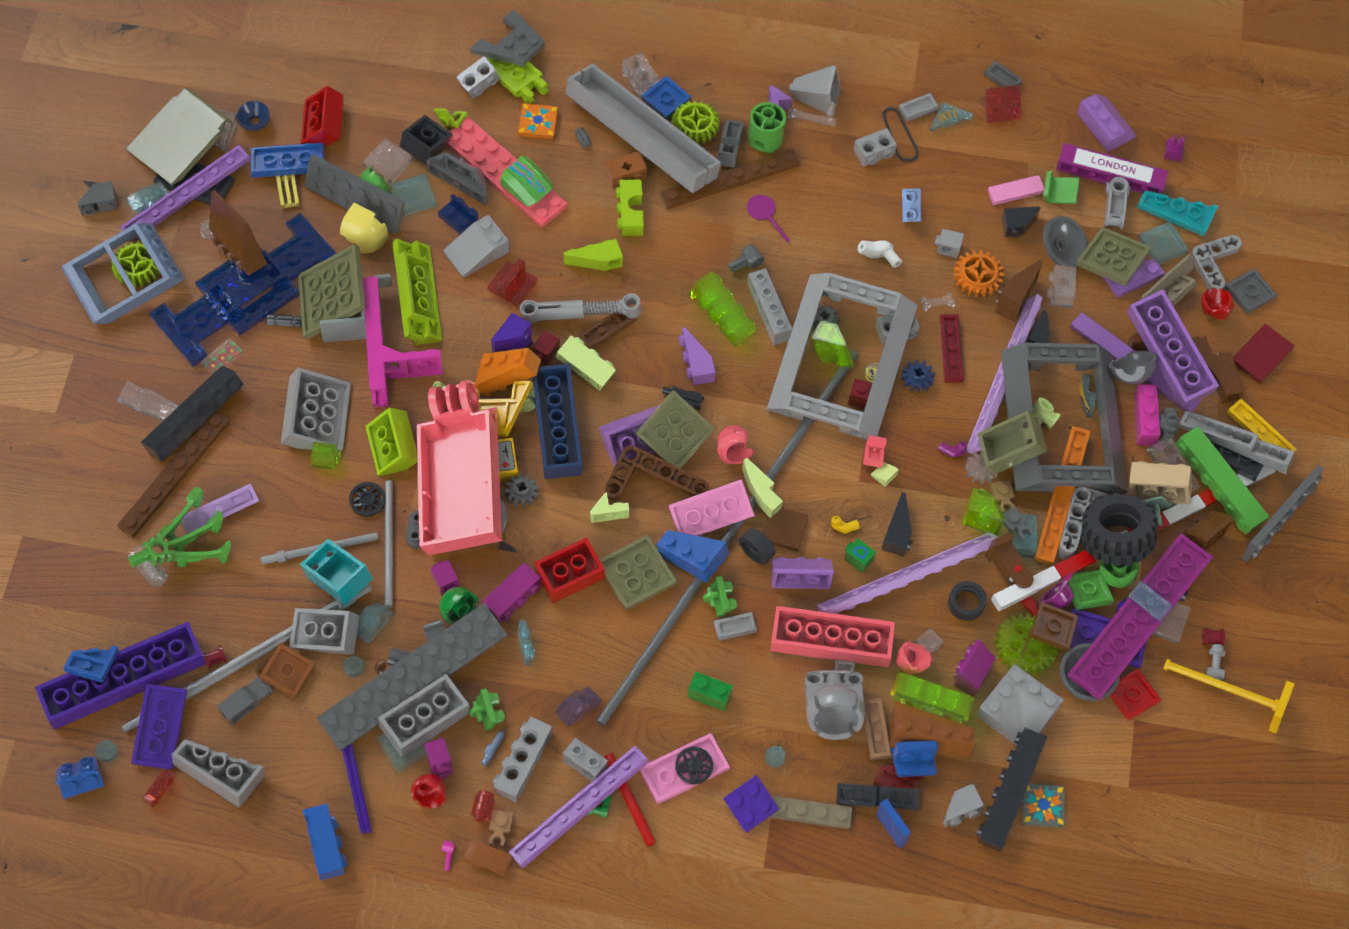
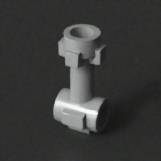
M1214 644L1209 650V655H1213L1212 667L1207 668L1206 675L1223 681L1225 670L1220 669L1221 657L1225 656V651L1222 645Z

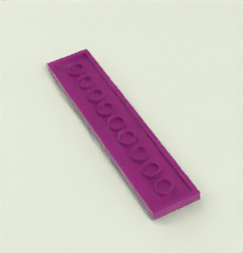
M1181 533L1068 673L1067 677L1100 701L1213 556Z

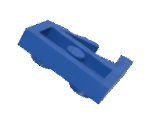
M111 646V649L106 650L92 648L86 651H72L63 667L64 672L103 683L119 651L118 646Z

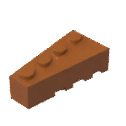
M895 701L890 715V747L895 748L899 742L936 741L938 745L936 754L970 759L975 745V728Z

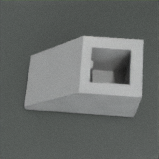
M974 784L954 792L943 821L944 827L951 825V827L956 826L967 817L973 819L981 814L980 812L984 804Z

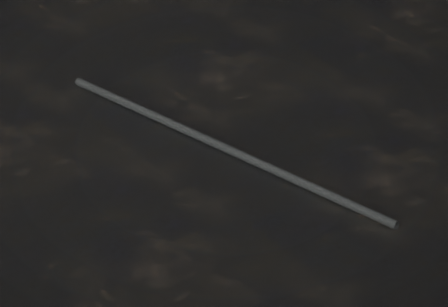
M852 350L818 398L819 400L828 402L859 357L856 351ZM804 418L767 472L766 476L772 481L775 479L815 419ZM751 495L749 501L753 510L757 502ZM747 519L731 524L720 541L726 542L728 547ZM697 577L693 579L597 718L596 722L599 725H606L704 581Z

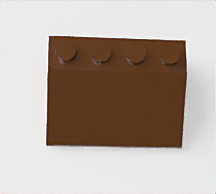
M215 190L212 191L209 230L212 236L210 239L215 246L219 247L224 255H227L232 263L235 262L239 271L243 270L249 276L267 264L248 222Z

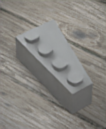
M185 739L172 754L175 767L239 808L265 777L264 766L247 763V760L230 757L221 751L218 753L210 750L209 747Z

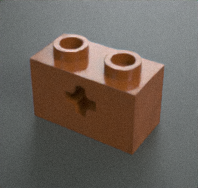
M639 151L605 161V171L612 188L620 187V180L642 181L647 178V168Z

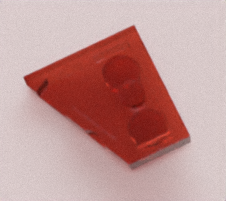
M882 765L873 785L917 789L923 776L898 777L894 766Z

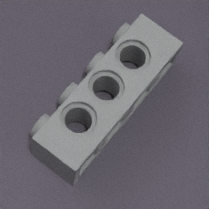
M766 268L749 273L747 285L772 344L777 345L789 341L792 328Z
M531 716L528 722L523 723L520 729L522 734L519 739L514 740L511 746V755L505 757L502 763L503 770L500 775L497 774L492 783L495 794L515 803L519 800L553 734L551 725ZM532 738L536 742L534 744H527L526 740ZM519 756L527 758L524 762L516 760ZM511 773H515L518 775V777L513 780L507 778V776Z

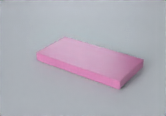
M742 479L668 505L677 531L695 536H700L755 516Z
M712 733L647 763L639 770L657 805L697 786L682 781L675 770L676 758L685 748L700 747L710 754L713 760V772L709 779L730 770V766ZM692 751L694 757L698 752ZM686 753V757L688 759L691 758V756L688 753ZM701 754L698 758L702 759L704 754ZM683 756L680 758L678 765L685 762ZM706 757L705 762L703 763H706L710 766L709 760ZM689 772L681 773L684 777L689 779ZM699 773V778H698V780H699V779H702V778L705 777L707 774H701V773Z

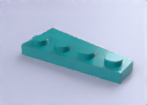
M1145 191L1137 208L1204 236L1218 205L1212 204V206L1203 205V202L1196 201L1193 203L1185 201L1184 198L1178 197L1174 199L1169 198L1165 194Z

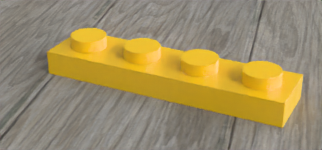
M1242 399L1238 400L1228 409L1227 414L1245 430L1258 434L1259 440L1296 452L1297 449Z

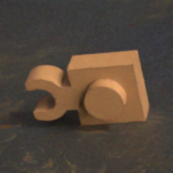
M1010 480L991 483L990 488L994 502L1001 504L999 512L1002 515L1005 512L1004 507L1011 509L1015 506L1011 502L1014 500V493Z
M492 811L489 832H494V834L490 836V846H493L494 840L499 839L501 840V848H504L505 837L503 835H510L513 820L512 812Z

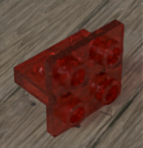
M1020 85L987 88L985 90L986 96L981 97V104L986 109L987 123L1021 119Z
M518 259L515 264L506 262L487 286V289L511 304L518 306L536 284L537 278L526 272L525 261Z

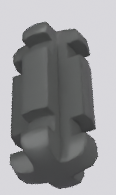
M576 128L575 135H577L580 144L583 145L582 147H590L591 140H589L586 131L583 130L584 128Z

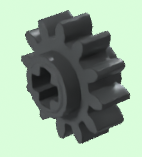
M1165 407L1162 415L1159 416L1161 440L1172 441L1174 433L1178 432L1179 417H1176L1175 408Z
M519 474L518 479L512 476L511 483L506 482L505 496H508L509 503L514 501L515 507L522 503V507L525 508L527 502L533 505V499H538L537 492H539V486L536 485V479L530 481L529 475L522 478V475Z

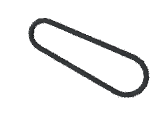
M888 107V108H886V109L883 111V118H884L886 127H887V129L889 130L890 134L892 135L891 130H890V127H889L888 122H887V119H886V116H885V113H886V111H888V110H894V111H896V113L898 114V116H899V118H900V120H901V122H902V124H903V126H904V128H905V130H906V132H907V134H908V136H909V138H910V140H911V142H912V144H913V146H914V148H915V150H916V154H915V156H914L913 158H911V159H905V158H902V157L899 155L898 150H897V148H896V152H895V153H896L897 157H898L899 159H901L902 161H906V162L915 160V159L918 157V153H919V152H918V148H917V146H916V144H915V142H914V140H913V138H912V136H911V134H910V132H909V130H908V128H907V126H906V124H905V122H904V120H903V118H902L900 112H899L896 108H893V107Z

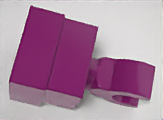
M1173 134L1172 139L1168 138L1165 144L1164 159L1182 161L1185 143L1184 135L1181 139H1177L1176 134Z

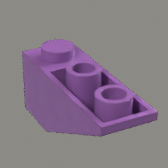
M685 327L682 328L679 342L680 346H684L685 350L683 351L684 363H688V368H686L688 379L691 378L693 385L715 382L716 372L712 356Z

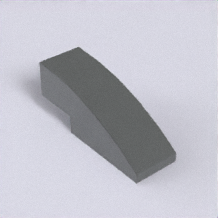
M726 120L718 152L720 165L735 168L744 122Z

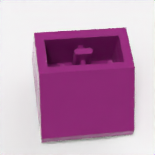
M978 639L974 645H969L965 652L966 655L959 662L953 676L956 679L953 686L973 697L976 696L996 659Z

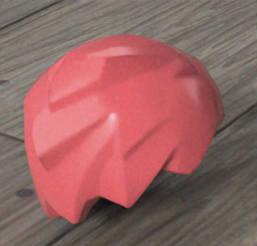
M907 641L899 648L896 663L905 673L913 675L928 669L933 658L930 651L924 646Z

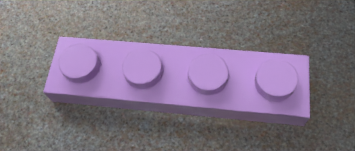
M250 483L188 512L183 517L181 523L186 533L189 534L208 524L207 522L216 511H221L224 518L259 500Z

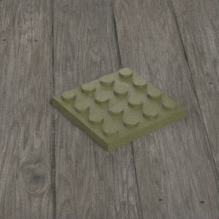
M356 244L298 274L303 337L310 339L321 333L319 323L321 320L349 318L365 309L360 248Z

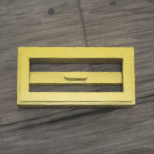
M276 176L281 208L300 206L295 176ZM289 180H292L295 202L291 201ZM283 181L285 183L286 195L288 200V203L286 204L284 203V197L281 186V182Z

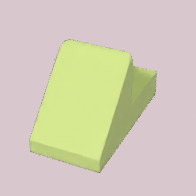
M607 492L604 493L590 511L591 523L629 518L628 503L616 502L609 505Z

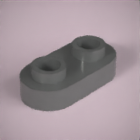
M419 510L410 514L407 525L406 542L413 549L421 548L419 537L416 539L412 538L414 535L419 536V521L415 520L419 517Z

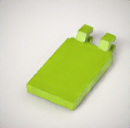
M487 58L501 77L498 81L515 97L522 96L527 104L535 102L533 98L534 93L531 91L532 88L535 87L541 95L548 93L546 88L548 84L543 80V74L530 62L520 66Z

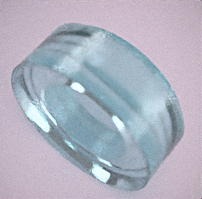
M350 656L343 663L344 672L349 677H357L363 672V662L357 656Z
M104 740L96 747V754L101 761L109 762L117 756V747L110 740Z
M779 746L769 747L765 753L766 763L771 767L781 766L785 761V751Z

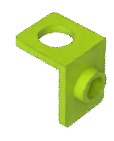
M434 109L439 121L446 128H458L468 115L466 111H455L451 116L447 109ZM461 116L457 121L454 120L456 117Z

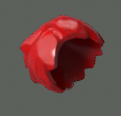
M1216 288L1207 289L1201 297V306L1204 314L1212 318L1225 320L1234 308L1231 294L1222 288L1218 290Z
M436 774L421 775L411 786L412 799L417 801L421 807H428L429 809L441 807V804H444L446 801L445 783Z

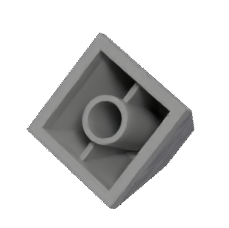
M830 66L794 78V82L790 83L789 92L793 94L794 99L829 115H835L841 89L836 66Z

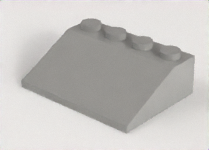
M298 367L289 377L281 444L298 449L343 451L351 383Z

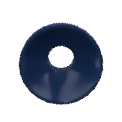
M248 101L238 109L237 119L244 129L257 131L268 124L270 112L264 103ZM258 118L260 122L258 124H251L250 120Z

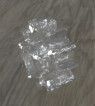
M982 451L980 455L973 452V456L968 457L965 470L968 471L967 477L974 476L973 482L979 479L981 485H983L984 480L991 483L992 477H997L998 473L986 467Z

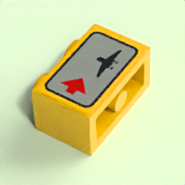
M513 438L499 439L500 483L511 481L512 476L518 479Z

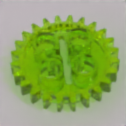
M1019 613L1017 619L1014 615H1011L1010 621L1005 619L995 634L997 638H995L994 643L998 645H996L994 650L1000 651L997 657L1004 658L1003 665L1006 663L1010 664L1009 670L1015 664L1026 673L1030 671L1034 675L1036 670L1042 673L1043 668L1047 670L1058 655V648L1030 638L1024 658L1020 657L1029 630H1032L1036 615L1033 619L1030 618L1029 613H1027L1025 618ZM1016 630H1020L1024 634H1019L1016 632ZM1010 647H1015L1018 651H1013ZM1029 654H1034L1037 658H1032Z

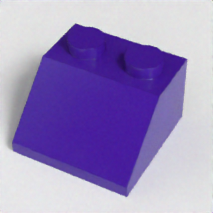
M511 313L491 339L492 353L522 348L530 349L533 343L531 323Z

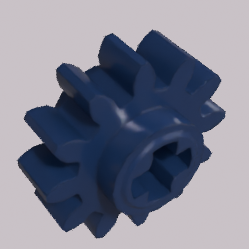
M916 360L915 365L908 362L907 367H903L901 380L905 381L904 387L910 385L911 392L914 388L917 389L918 393L921 392L922 388L928 391L929 385L933 386V379L935 377V373L931 372L932 366L926 367V361L919 364V361Z

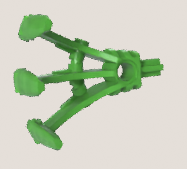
M194 487L186 497L188 504L168 527L165 525L158 534L148 539V542H143V551L128 557L129 563L133 568L147 561H150L153 567L157 563H164V561H177V567H186L187 563L210 558H218L222 564L228 561L231 550V542L229 540L218 550L204 552L184 551L185 545L196 540V537L209 530H212L213 533L216 532V534L220 532L223 522L221 511H216L207 522L208 524L180 538L175 536L176 533L174 531L181 524L183 517L191 507H200L203 500L201 488ZM159 547L162 553H155L153 548Z

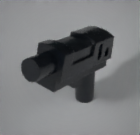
M676 386L672 388L663 387L662 394L669 395L673 390L692 408L700 410L701 402L704 401L701 393L682 390Z

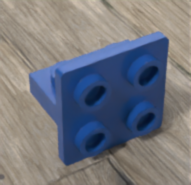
M899 742L895 748L890 747L897 776L936 775L937 769L934 758L938 749L937 742Z
M87 756L80 759V762L74 764L69 762L59 766L56 770V784L60 787L63 799L104 787L97 757Z

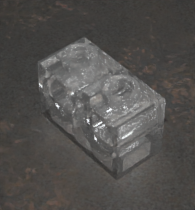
M642 52L623 60L622 74L625 78L629 79L633 91L636 90L639 96L658 83V76Z

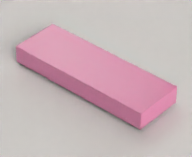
M1038 175L988 187L987 191L993 205L1043 194L1044 186Z

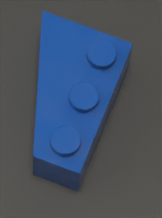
M667 530L656 544L662 558L706 583L729 555L727 543L724 541Z
M327 803L303 809L320 881L344 875L343 867H347L345 855H340L339 848L343 847L340 835L336 836L335 828H338L336 816H331Z

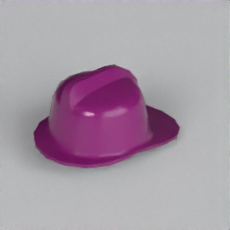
M1073 572L1067 574L1058 584L1046 591L1038 603L1043 602L1059 609L1068 606L1073 599V592L1068 585Z

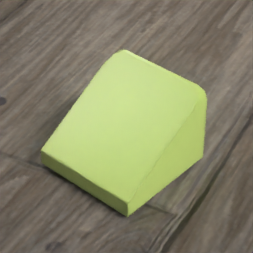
M883 462L882 468L878 467L871 473V476L886 487L898 475L899 469Z

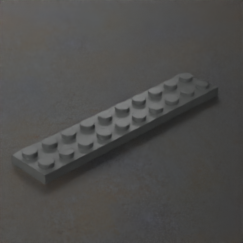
M483 603L319 715L317 719L339 751H342L379 725L378 717L445 674L448 677L506 638L507 634L486 604Z

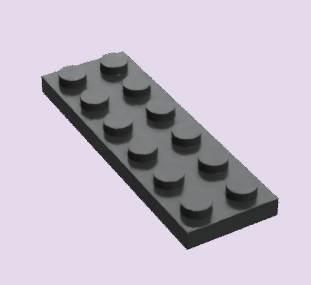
M314 154L309 157L304 187L348 210L353 203H356L375 213L374 217L381 224L384 223L388 231L394 234L400 231L405 201Z
M1317 465L1253 538L1241 559L1245 562H1248L1251 558L1256 559L1261 553V549L1267 546L1273 539L1274 534L1278 533L1284 526V523L1287 520L1289 521L1294 515L1295 510L1303 505L1307 496L1315 491L1323 478L1320 476L1324 470L1321 466Z

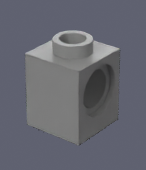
M942 229L941 236L937 235L935 246H938L936 253L958 258L964 234Z

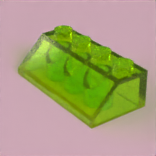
M901 671L897 673L890 694L894 696L893 700L905 703L906 700L913 702V707L922 710L925 707L933 709V714L942 717L944 713L951 715V720L963 723V720L968 721L975 701L974 696Z

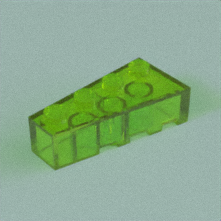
M711 271L694 283L688 295L692 299L696 297L699 301L698 306L702 310L706 309L709 312L713 323L720 324V331L735 347L754 335L756 332L754 322L744 314L743 307L736 303L732 292L724 287L719 275H715Z

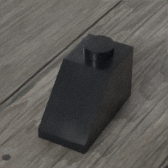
M1040 206L1004 209L1001 217L1004 236H1023L1038 219Z

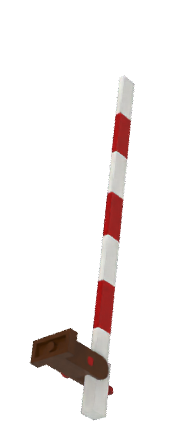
M1264 465L1256 481L1240 474L1237 476L1248 487L1274 474L1275 470ZM1207 489L1191 497L1190 505L1177 504L1161 512L1162 526H1158L1157 532L1219 500H1216L1212 491ZM1129 528L1121 533H1127L1133 530ZM1008 532L994 539L985 554L988 561L993 560L1009 585L1008 588L994 594L991 600L998 611L1021 601L1024 608L1031 613L1035 620L1038 609L1031 595L1063 579L1070 572L1080 571L1098 562V560L1084 550L1033 576L1012 544L1013 536Z

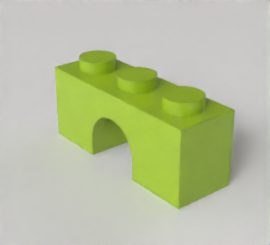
M620 180V187H616V198H620V203H617V214H621V218H617L618 229H621L622 236H643V210H633L630 208L633 205H642L641 180Z

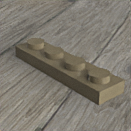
M772 796L780 810L769 818L843 829L850 828L852 807Z

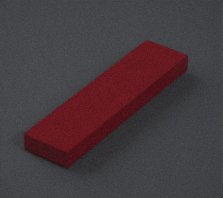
M940 314L944 383H963L958 314Z

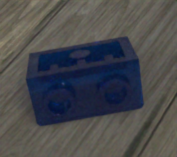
M454 194L450 196V202L438 211V217L460 235L474 222L479 220L478 212L474 208L467 206L461 197H457Z

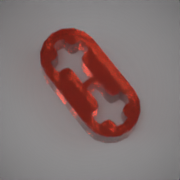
M164 769L145 793L143 801L154 807L174 782L175 774Z

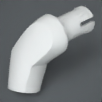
M863 240L858 245V252L869 258L885 257L893 268L898 267L902 263V259L893 250L894 245L888 241L872 242Z

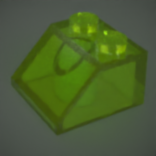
M973 488L961 524L985 533L991 532L998 537L1004 520L993 495L986 490Z

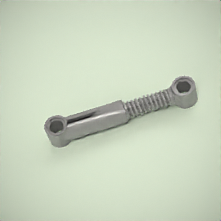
M630 293L621 300H613V302L611 300L610 302L608 300L601 302L600 300V302L596 301V303L595 301L593 303L591 301L590 303L588 301L585 303L584 300L552 302L525 300L520 305V312L522 318L532 325L538 321L585 318V315H601V313L602 315L604 313L610 315L611 313L614 314V312L615 314L617 312L619 314L622 313L629 318H637L642 313V306L639 296Z

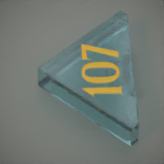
M942 102L930 131L933 132L934 129L957 124L962 120H970L973 114Z

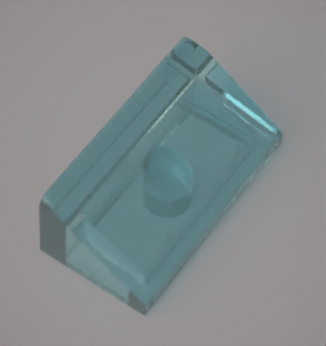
M1142 580L1129 594L1132 600L1159 621L1173 607V604Z

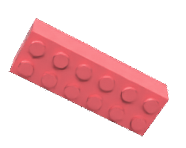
M776 606L770 651L829 660L852 661L858 664L889 668L895 622Z

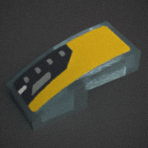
M1083 374L1079 382L1080 401L1086 416L1091 418L1095 409L1096 392L1089 391L1090 375Z

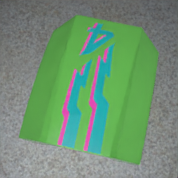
M526 155L520 156L519 159L504 170L500 177L501 186L526 207L537 203L553 188V183Z

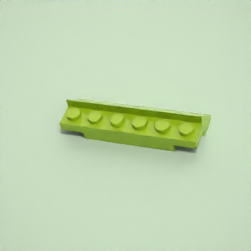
M396 239L392 243L404 337L413 340L414 346L441 342L443 340L430 246L418 241L410 244Z

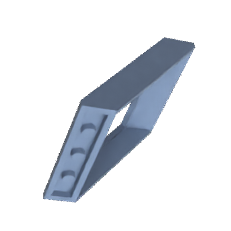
M136 223L61 267L93 324H109L184 280L180 269L177 267L152 223ZM137 235L163 276L162 279L139 292L135 290L112 251ZM106 253L111 257L132 293L131 297L108 310L82 268Z

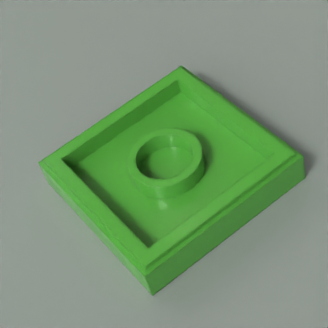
M1100 569L1075 573L1068 582L1073 592L1072 602L1076 610L1111 605L1114 602L1107 583L1101 577Z

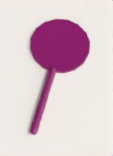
M765 195L752 197L747 203L749 215L757 220L769 219L783 238L790 242V239L771 217L775 212L774 201Z

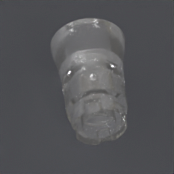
M142 545L133 549L127 556V560L128 557L143 551ZM150 561L136 566V569L152 588L161 586L169 578L162 564L157 563L153 567Z

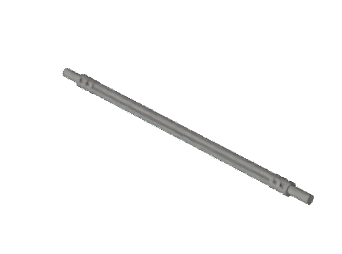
M367 584L345 606L338 600H335L320 610L342 611L351 604H354L358 598L372 591V589ZM292 626L183 688L187 689L186 700L278 647L279 643L284 644L291 639ZM141 713L135 719L122 725L125 733L138 726Z

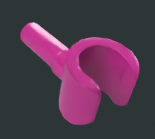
M445 840L441 851L447 852L444 870L449 871L455 845L453 842Z

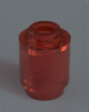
M480 790L475 795L470 814L474 817L475 821L485 823L486 820L491 819L495 803L494 794L489 791Z

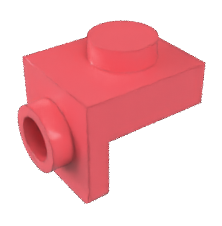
M868 436L864 447V465L882 468L884 449L887 443L886 438Z

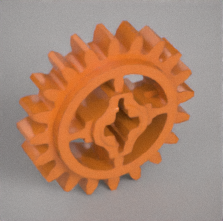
M972 250L971 255L965 252V256H960L959 261H956L953 270L955 274L953 279L958 280L956 286L962 285V292L967 289L968 295L974 292L975 297H978L979 293L985 297L986 292L992 295L993 290L998 291L1004 279V267L1000 266L1001 261H995V255L989 257L990 252H987L985 255L982 250L979 251V254Z

